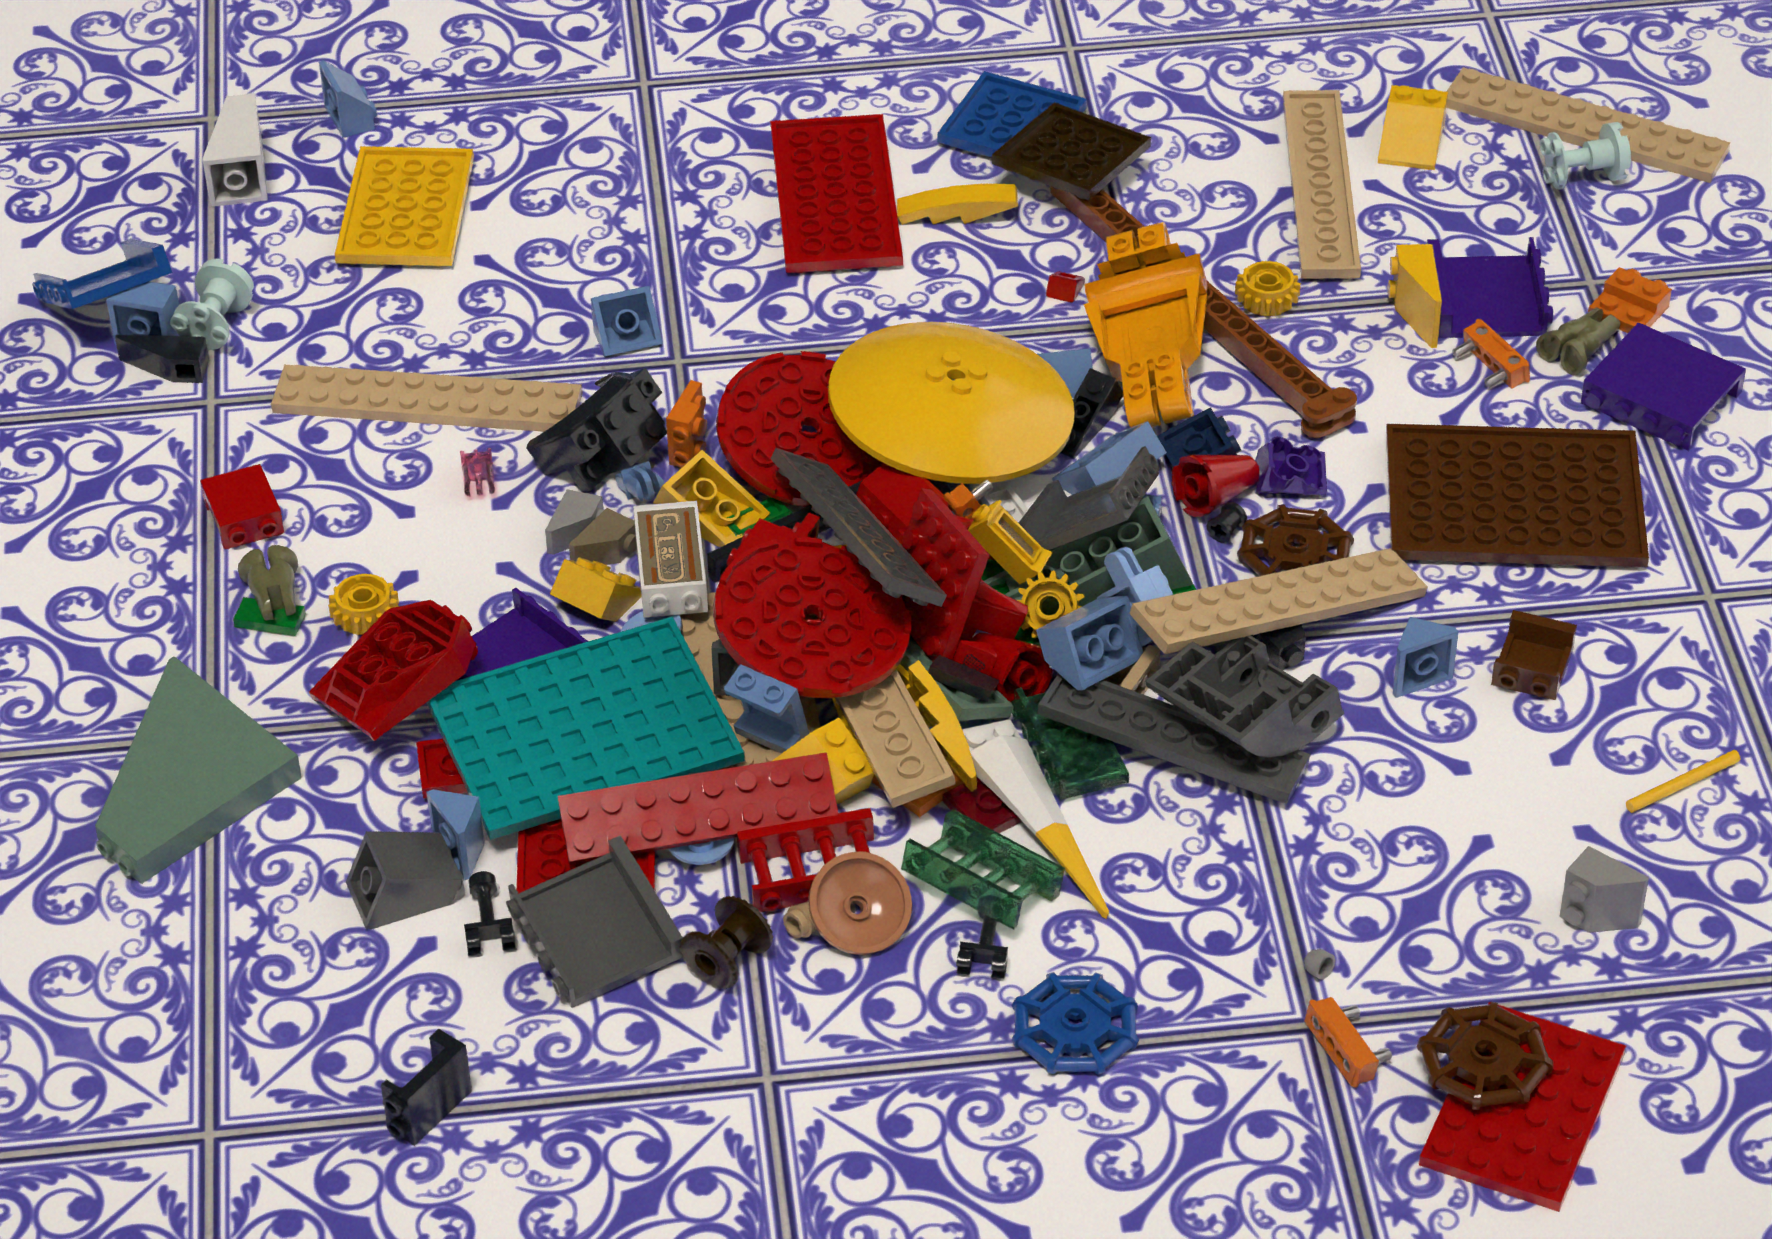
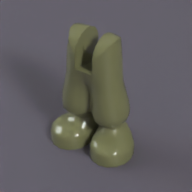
M1596 307L1580 318L1560 325L1558 330L1548 331L1541 335L1536 341L1537 352L1544 361L1548 362L1556 360L1561 355V365L1564 371L1573 376L1579 375L1586 369L1587 357L1595 354L1603 343L1619 329L1620 321L1613 315H1609L1602 320L1603 309Z
M281 545L268 547L267 556L270 565L268 570L263 552L260 549L249 551L238 563V573L240 579L248 584L265 620L274 619L272 611L285 608L286 616L295 614L294 573L298 568V559L295 552Z

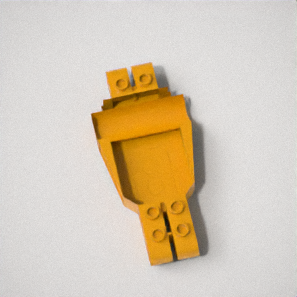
M1164 221L1137 229L1139 247L1133 230L1106 237L1108 261L1097 264L1101 273L1098 275L1099 280L1085 284V292L1089 303L1084 304V307L1112 377L1122 382L1125 411L1130 428L1147 421L1151 427L1160 426L1159 412H1161L1165 424L1194 416L1188 368L1201 354L1207 303V280L1200 254L1186 257L1184 252L1181 253L1178 243L1171 244Z

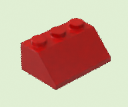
M882 463L861 481L856 495L901 545L904 532L907 530L913 514L914 503L917 501L921 489L933 490L951 510L943 498L944 494L928 479L900 471L885 463Z

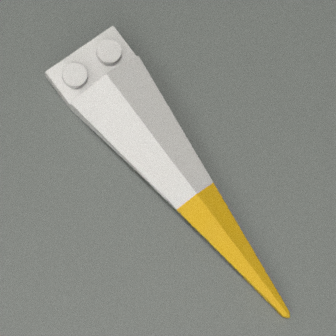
M1010 719L962 729L969 745L977 777L1035 834L1066 870L1099 914L1107 919L1109 914L1107 905L1027 739L1021 738Z

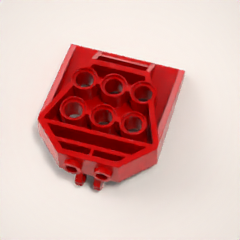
M431 599L390 608L378 618L309 691V694L314 701L320 702L375 741L466 674L470 661L475 660L478 654V646H476L477 644L470 634L472 626L463 615L457 616L448 606L444 605L442 607Z

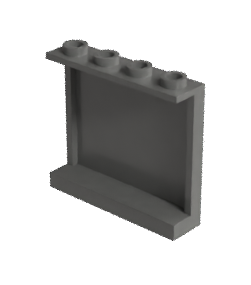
M1146 446L1141 447L1122 476L1068 497L1059 480L1046 485L1019 521V524L1044 549L1050 550L1127 521L1159 475L1158 462L1152 454H1149Z
M621 835L608 841V854L528 890L518 893L513 884L508 885L510 900L506 901V905L513 920L519 919L523 925L521 931L525 941L529 946L535 945L538 950L536 956L544 972L550 971L553 976L552 985L559 998L565 997L571 1008L683 957L681 954L682 950L680 949V943L683 938Z

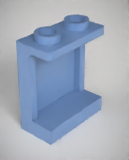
M740 664L724 687L725 693L741 700L744 712L734 725L735 732L779 753H783L809 734L798 690L795 687Z

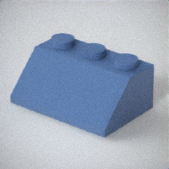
M1147 421L1113 434L1054 476L1052 481L1059 480L1063 490L1073 495L1122 476L1141 447L1146 446L1149 454H1152L1156 460L1167 452Z
M1128 596L1098 598L1036 629L1045 661L1077 690H1084L1132 665L1142 655L1143 649L1135 620L1129 614L1131 606Z

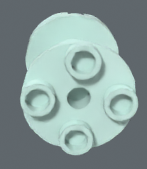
M1619 122L1603 124L1598 140L1586 141L1583 143L1582 148L1565 151L1563 142L1556 132H1551L1547 135V138H1542L1540 140V150L1542 155L1545 156L1546 167L1543 168L1545 183H1552L1557 190L1564 189L1568 178V168L1585 165L1588 170L1603 168L1611 181L1626 179L1628 174H1626L1625 169L1631 167V151L1627 135L1621 136L1620 134L1623 126Z
M211 259L203 263L194 280L196 291L200 296V302L189 301L180 304L175 309L170 320V325L179 336L205 337L207 350H216L223 347L229 338V326L222 315L226 314V312L235 313L244 310L253 297L254 283L250 275L235 263L231 266L223 264V259Z

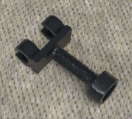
M487 871L474 873L470 876L468 884L471 896L478 899L481 922L464 924L468 956L481 954L480 941L501 938L503 951L516 949L512 917L494 919L491 897L497 892L495 875Z
M987 894L980 899L978 914L983 919L979 944L960 941L956 963L958 974L970 975L972 962L992 964L991 978L1005 979L1008 964V947L993 945L996 924L1005 918L1007 901L1002 896Z

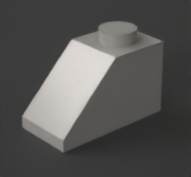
M566 490L545 529L548 554H556L569 549V543L604 511L602 496Z

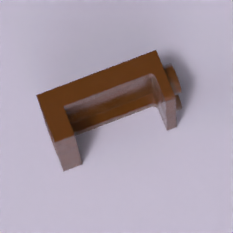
M1513 610L1510 617L1508 635L1499 658H1496L1494 662L1491 685L1556 700L1574 649L1577 625Z

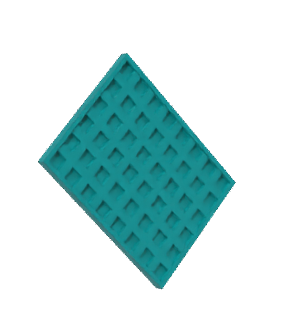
M673 616L455 681L426 702L468 794L479 797L482 824L490 840L560 819L558 796L714 771L745 761L744 750Z

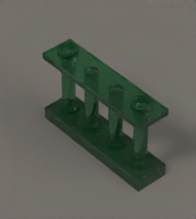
M954 809L945 814L941 838L929 847H925L912 839L906 841L901 869L1013 930L1018 926L1022 902L1032 894L1036 893L1051 902L1059 897L1065 871L1064 867ZM952 848L965 856L954 862L941 854ZM980 863L993 871L982 877L969 869ZM1008 878L1021 886L1010 892L997 884Z

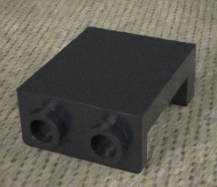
M440 1029L436 1030L429 1037L432 1060L404 1087H398L389 1080H385L381 1084L388 1131L395 1138H403L414 1146L472 1092L466 1045Z

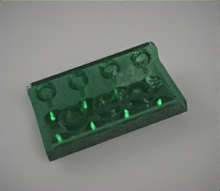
M1022 688L1014 689V700L1010 702L1014 705L1012 716L1015 720L1020 721L1023 737L1033 746V754L1038 764L1044 768L1045 779L1050 789L1054 788L1059 800L1129 783V772L1113 741L1037 714L1038 705L1045 693L1026 697Z

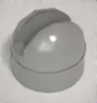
M1322 949L1312 950L1307 953L1304 965L1312 976L1323 980L1331 974L1335 966V957L1333 954Z

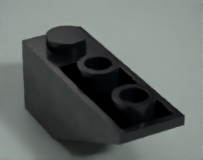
M116 334L115 340L120 361L171 382L203 383L209 362L205 337Z
M1089 369L1073 398L1075 412L1073 428L1068 442L1060 453L1075 459L1111 419L1123 397V390L1116 378L1094 369Z

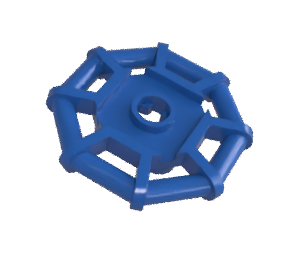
M1054 972L1046 974L1045 980L1024 996H1017L1012 1003V1008L1015 1011V1034L1012 1037L1014 1046L1017 1049L1026 1051L1047 1068V1072L1051 1074H1056L1057 1071L1095 1072L1096 1075L1102 1074L1107 1066L1126 1051L1134 1050L1139 1042V1038L1136 1035L1135 1011L1138 1008L1137 1002L1133 997H1126L1105 981L1102 974L1096 972L1094 975H1056ZM1070 989H1078L1080 992L1079 994H1070ZM1049 993L1053 994L1044 1002H1039ZM1098 993L1101 994L1103 997H1105V998H1106L1107 1000H1109L1110 1002L1107 1003L1105 1000H1103V999H1102L1101 997H1099L1097 994H1098ZM1030 1014L1039 1016V1025L1029 1027ZM1120 1015L1122 1028L1111 1025V1017ZM1080 1018L1082 1021L1080 1024H1071L1068 1019L1078 1020ZM1044 1039L1053 1046L1052 1054L1038 1044L1036 1040ZM1106 1040L1116 1041L1101 1054L1099 1053L1097 1047ZM1066 1053L1070 1057H1063V1055ZM1085 1053L1088 1055V1057H1080Z

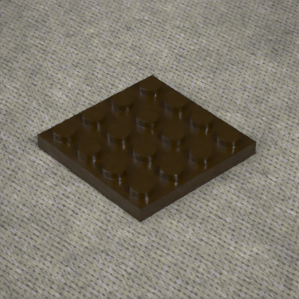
M1054 102L992 154V164L1004 168L1006 171H1011L1028 177L1031 180L1047 184L1055 189L1071 193L1079 198L1090 200L1151 147V137Z

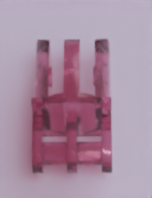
M487 448L485 452H478V449H474V453L465 454L464 451H460L465 496L471 497L470 481H475L477 496H482V480L487 479L489 486V495L495 492L491 448Z

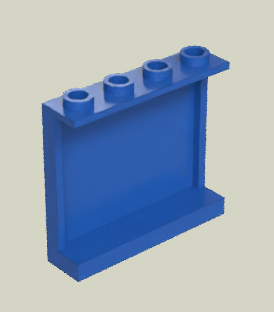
M129 239L121 242L126 258L125 261L69 281L46 274L34 273L35 282L32 283L36 297L42 299L43 302L75 309L173 272L163 244Z

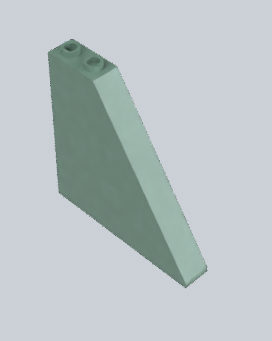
M173 656L167 662L95 825L98 837L96 846L105 858L108 859L110 857L114 860L126 876L131 875L140 884H143L300 780L302 777L298 755Z

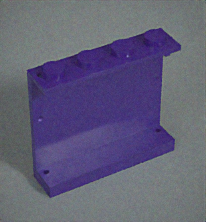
M1529 237L1527 255L1442 257L1439 239H1427V244H1432L1442 299L1438 338H1464L1463 329L1474 324L1476 319H1482L1500 337L1541 336L1547 332L1548 324L1553 321L1552 305L1548 306L1549 288L1544 286L1545 269L1540 267L1541 250L1536 249L1533 237Z
M1638 322L1584 379L1581 404L1689 451L1692 446L1694 430L1723 397L1728 394L1737 398L1741 394L1746 368Z
M514 588L512 589L514 609L472 635L473 640L477 644L476 646H478V654L475 660L470 661L466 674L456 681L588 641L575 628L567 626L553 612L547 611L540 606L533 597L525 595L519 589Z

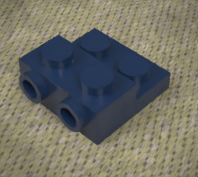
M1211 407L1157 435L1167 452L1166 456L1173 468L1179 465L1181 457L1187 455H1237V453L1242 451L1234 435L1230 437L1226 435L1231 431L1223 416L1216 417Z

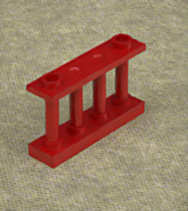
M871 808L737 831L740 863L753 862L759 884L751 885L753 907L757 908L759 912H766L808 902L810 887L817 874L806 876L800 853L820 850L824 865L836 857L834 847L854 844L856 852L870 853L867 842L874 841ZM787 856L793 878L772 881L767 859Z

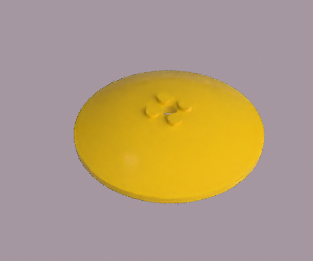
M905 323L869 333L848 346L838 357L830 373L828 385V400L832 414L843 432L857 446L872 457L900 471L948 483L981 484L985 480L995 483L1034 472L1052 461L1063 450L1070 438L1074 423L1075 412L1071 393L1064 380L1048 362L1029 348L1003 335L956 323Z

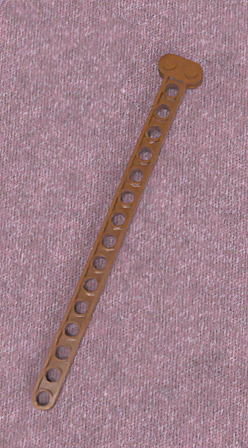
M1050 186V193L1105 242L1108 236L1133 230L1139 247L1137 229L1145 226L1104 190L1099 191L1093 198L1087 200ZM1207 281L1204 329L1303 416L1301 430L1304 434L1311 438H1321L1354 422L1356 418L1355 406L1357 405V395L1352 390L1346 387L1331 389Z

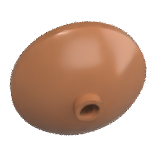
M849 852L831 859L817 873L809 891V912L817 931L832 946L847 953L867 955L883 951L900 938L910 921L912 899L905 878L893 864L872 853ZM850 905H858L861 910L860 914H854L850 910Z

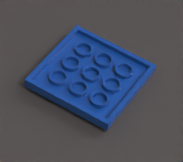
M984 71L938 131L937 142L992 157L996 150L1054 102L1084 112L1087 108V99Z

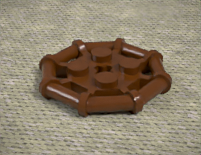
M1285 504L1277 505V509L1254 520L1248 519L1243 524L1242 530L1244 533L1241 548L1237 551V557L1241 563L1247 564L1259 576L1277 573L1281 570H1291L1349 557L1350 547L1354 543V538L1351 532L1344 531L1328 516L1326 510L1319 509L1318 511L1288 508ZM1279 522L1280 526L1273 529V524ZM1318 528H1323L1328 533L1324 531L1322 534L1320 531H1318ZM1259 536L1264 539L1263 543L1254 544L1256 537ZM1293 543H1298L1300 547H1294ZM1337 546V554L1328 552V547ZM1258 557H1265L1270 567L1265 565Z
M1491 1001L1490 1005L1460 1009L1447 1007L1441 1011V1017L1425 1036H1421L1417 1042V1049L1422 1053L1429 1074V1085L1433 1089H1441L1472 1105V1109L1479 1110L1483 1106L1518 1102L1522 1105L1528 1102L1530 1094L1544 1076L1553 1071L1554 1066L1553 1060L1548 1057L1540 1034L1541 1027L1535 1021L1528 1022L1499 1007L1498 1002ZM1481 1020V1025L1472 1026L1471 1021ZM1449 1029L1455 1030L1449 1039L1442 1038ZM1523 1041L1528 1042L1532 1053L1524 1052L1523 1047L1521 1049L1519 1043ZM1486 1050H1489L1492 1053L1491 1056L1485 1057L1479 1055L1477 1051L1483 1053ZM1437 1052L1447 1054L1449 1064L1441 1067ZM1521 1067L1531 1068L1530 1072L1521 1082L1516 1076L1517 1072ZM1455 1076H1459L1465 1079L1466 1081L1476 1085L1475 1090L1455 1081L1452 1078ZM1501 1084H1506V1086L1508 1087V1089L1495 1090L1498 1089L1501 1086ZM1483 1088L1488 1089V1090H1493V1091H1485V1092H1482V1091H1483Z

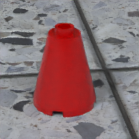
M1187 455L1181 457L1179 465L1174 466L1172 470L1174 495L1177 501L1182 499L1187 507L1183 508V510L1193 517H1202L1210 514L1257 483L1260 473L1257 462L1249 455Z
M986 632L978 633L970 640L990 643L996 652L997 660L990 676L999 680L996 690L1014 707H1024L1023 703L1029 700L1035 702L1048 688L1053 675V669L1045 661L1041 646Z

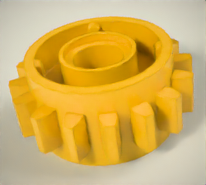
M1261 261L1244 268L1243 274L1237 275L1235 295H1237V301L1242 302L1244 308L1251 313L1260 316H1277L1292 309V303H1298L1301 283L1298 282V276L1293 275L1292 270L1287 266L1274 261Z
M1051 571L1050 577L1045 578L1042 572H1038V580L1034 582L1032 579L1027 578L1028 588L1018 589L1023 597L1022 600L1017 601L1028 606V612L1025 617L1026 622L1023 623L1021 628L1027 630L1032 627L1033 638L1036 639L1038 637L1036 629L1082 607L1079 606V601L1085 599L1084 594L1075 593L1079 587L1077 582L1071 585L1067 584L1069 580L1068 575L1064 574L1061 579H1057L1056 571ZM1050 597L1056 598L1059 602L1058 611L1053 615H1045L1042 611L1043 601Z
M357 574L344 579L337 587L333 588L334 595H329L328 597L330 618L334 619V624L336 626L340 625L343 631L356 635H363L388 609L399 607L398 592L394 591L393 584L387 583L383 577L373 574Z

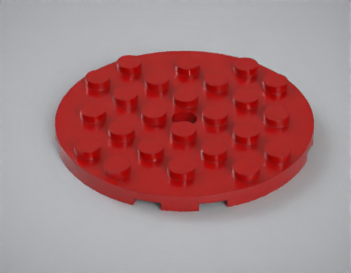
M801 351L800 355L784 356L783 352L751 362L742 368L727 384L717 411L716 430L718 440L732 468L758 491L776 500L796 506L807 507L811 504L800 497L801 493L789 485L790 480L778 472L779 468L771 460L775 448L828 464L848 487L864 480L883 463L857 446L836 422L828 400L830 373L836 361L826 359V354ZM802 426H813L817 433L802 432Z
M795 537V541L780 543L774 539L744 551L727 566L721 575L713 602V618L717 634L727 652L739 665L742 664L797 688L800 696L813 698H838L855 695L871 689L887 679L896 670L905 655L911 633L910 609L906 608L902 599L903 595L901 594L900 598H896L885 593L882 590L883 586L881 583L870 577L871 572L858 563V557L849 552L845 545L837 548L822 544V539L811 537ZM805 614H815L820 620H812L810 618L805 620Z

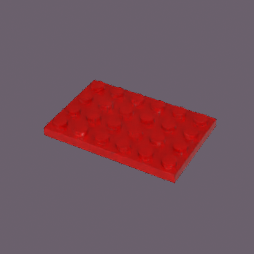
M1498 1005L1528 1022L1535 1021L1541 1027L1540 1034L1548 1057L1554 1063L1553 1071L1544 1076L1530 1094V1100L1522 1105L1518 1102L1483 1106L1479 1110L1472 1109V1105L1448 1093L1420 1154L1419 1166L1560 1212L1624 1058L1626 1045ZM1523 1041L1519 1043L1520 1048L1522 1049L1523 1047L1524 1052L1532 1053L1528 1042ZM1486 1050L1483 1053L1477 1051L1479 1055L1485 1057L1491 1056L1492 1053L1489 1050ZM1521 1067L1517 1072L1516 1076L1521 1082L1530 1072L1531 1068ZM1455 1076V1081L1475 1090L1476 1085L1459 1076ZM1501 1084V1086L1495 1090L1508 1089V1087L1506 1086V1084ZM1483 1088V1091H1482V1092H1485V1091H1493V1090H1488V1089Z

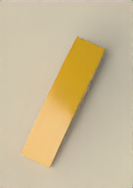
M984 183L927 190L898 198L897 217L901 225L928 216L932 224L958 216L966 224L1018 207L1017 187L1015 184Z
M918 660L908 667L909 682L922 696L919 698V712L932 726L930 732L949 767L972 792L977 788V775L968 742L955 712L939 685Z

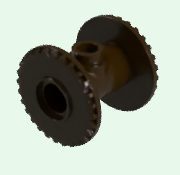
M735 896L723 897L716 903L715 916L720 925L716 930H712L708 935L697 931L689 932L682 938L680 943L681 954L690 970L702 981L718 989L730 988L738 981L739 971L734 958L743 949L753 953H764L771 947L773 942L771 926L767 923V919L763 917V914L753 907L751 903Z

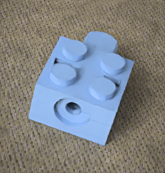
M1122 547L1115 552L1107 554L1104 564L1115 587L1101 594L1097 599L1128 596L1130 606H1132V603L1173 595L1168 580L1162 573L1159 565L1143 572L1132 549ZM1135 621L1141 646L1144 647L1152 643L1153 640Z

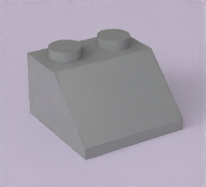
M1588 846L1566 870L1559 917L1589 933L1638 928L1642 921L1649 877Z

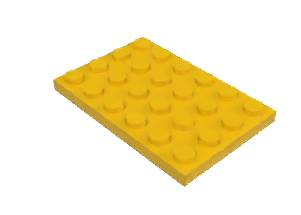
M360 146L335 250L336 263L452 266L474 161L473 149Z

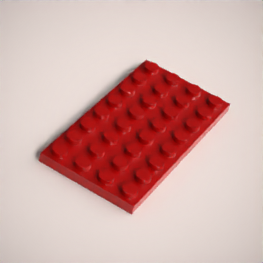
M883 114L770 121L786 273L902 266L903 253Z

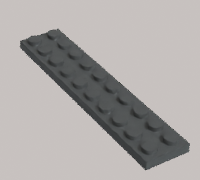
M775 448L771 460L779 468L778 472L790 480L789 485L797 489L801 493L800 497L812 505V511L821 515L824 519L823 523L835 531L834 536L847 545L846 549L858 557V563L871 572L870 577L881 583L883 586L882 590L885 593L896 598H900L901 594L908 596L912 601L922 606H928L931 603L942 607L947 594L828 464Z

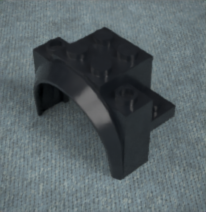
M646 368L630 374L612 372L599 379L595 384L601 388L555 425L528 442L526 449L545 476L567 469L580 490L584 493L590 492L609 474L633 466L667 434V430L664 427L665 422L652 404L662 394V391Z

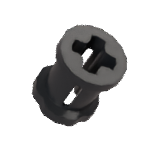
M1227 502L1222 506L1221 513L1207 522V531L1216 541L1221 543L1228 542L1233 536V531L1236 528L1242 527L1247 521V515L1245 510L1237 503Z

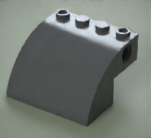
M1252 636L1231 640L1215 655L1196 643L1191 642L1145 681L1147 687L1158 696L1245 750L1262 757L1283 756L1302 748L1321 735L1344 714L1336 686L1314 673L1304 682L1299 681L1271 664L1266 645Z

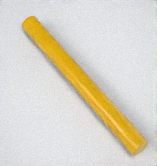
M1736 750L1729 751L1627 800L1626 808L1630 813H1634L1740 762V754Z

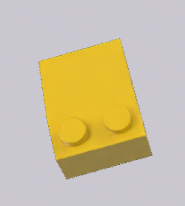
M1392 85L1387 103L1377 163L1435 170L1446 119L1448 92L1436 89L1413 88L1406 85Z
M1432 244L1396 245L1395 257H1390V274L1393 275V280H1388V298H1393L1395 310L1431 348H1437L1442 299Z
M703 450L662 485L653 501V504L697 501L701 538L718 547L743 537L739 534L735 536L727 525L734 523L741 530L756 523L759 518L765 519L770 515V512ZM749 507L754 509L753 511L739 517L740 511L747 509Z
M840 718L812 731L772 760L776 761L827 752L837 805L869 788L875 775L863 750Z

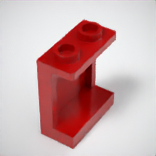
M261 464L200 480L205 507L213 515L224 549L284 533L281 510Z

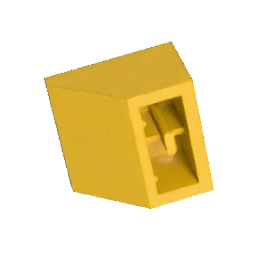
M578 557L577 561L563 560L550 595L600 619L616 622L641 598V588L635 585L636 579L620 572L618 574L610 571L611 567L593 560L591 562Z

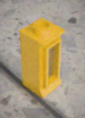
M1000 499L989 506L983 504L973 513L972 518L974 521L968 531L1019 585L1024 583L1027 578L1031 579L1038 575V572L1042 571L1052 552L1044 549L1000 505L1002 502Z

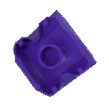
M1279 436L1273 437L1270 443L1258 449L1255 461L1259 466L1260 473L1255 493L1326 495L1325 452L1309 445H1303L1300 448L1293 447L1289 440Z

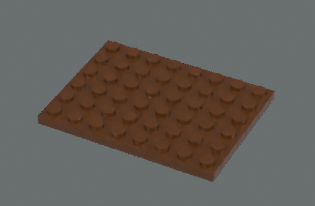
M1386 424L1390 548L1402 560L1648 567L1649 552L1635 431Z

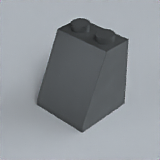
M366 831L346 879V885L365 928L375 929L452 905L457 891L461 889L463 878L461 871L458 870L453 860L451 850L447 847L441 833Z

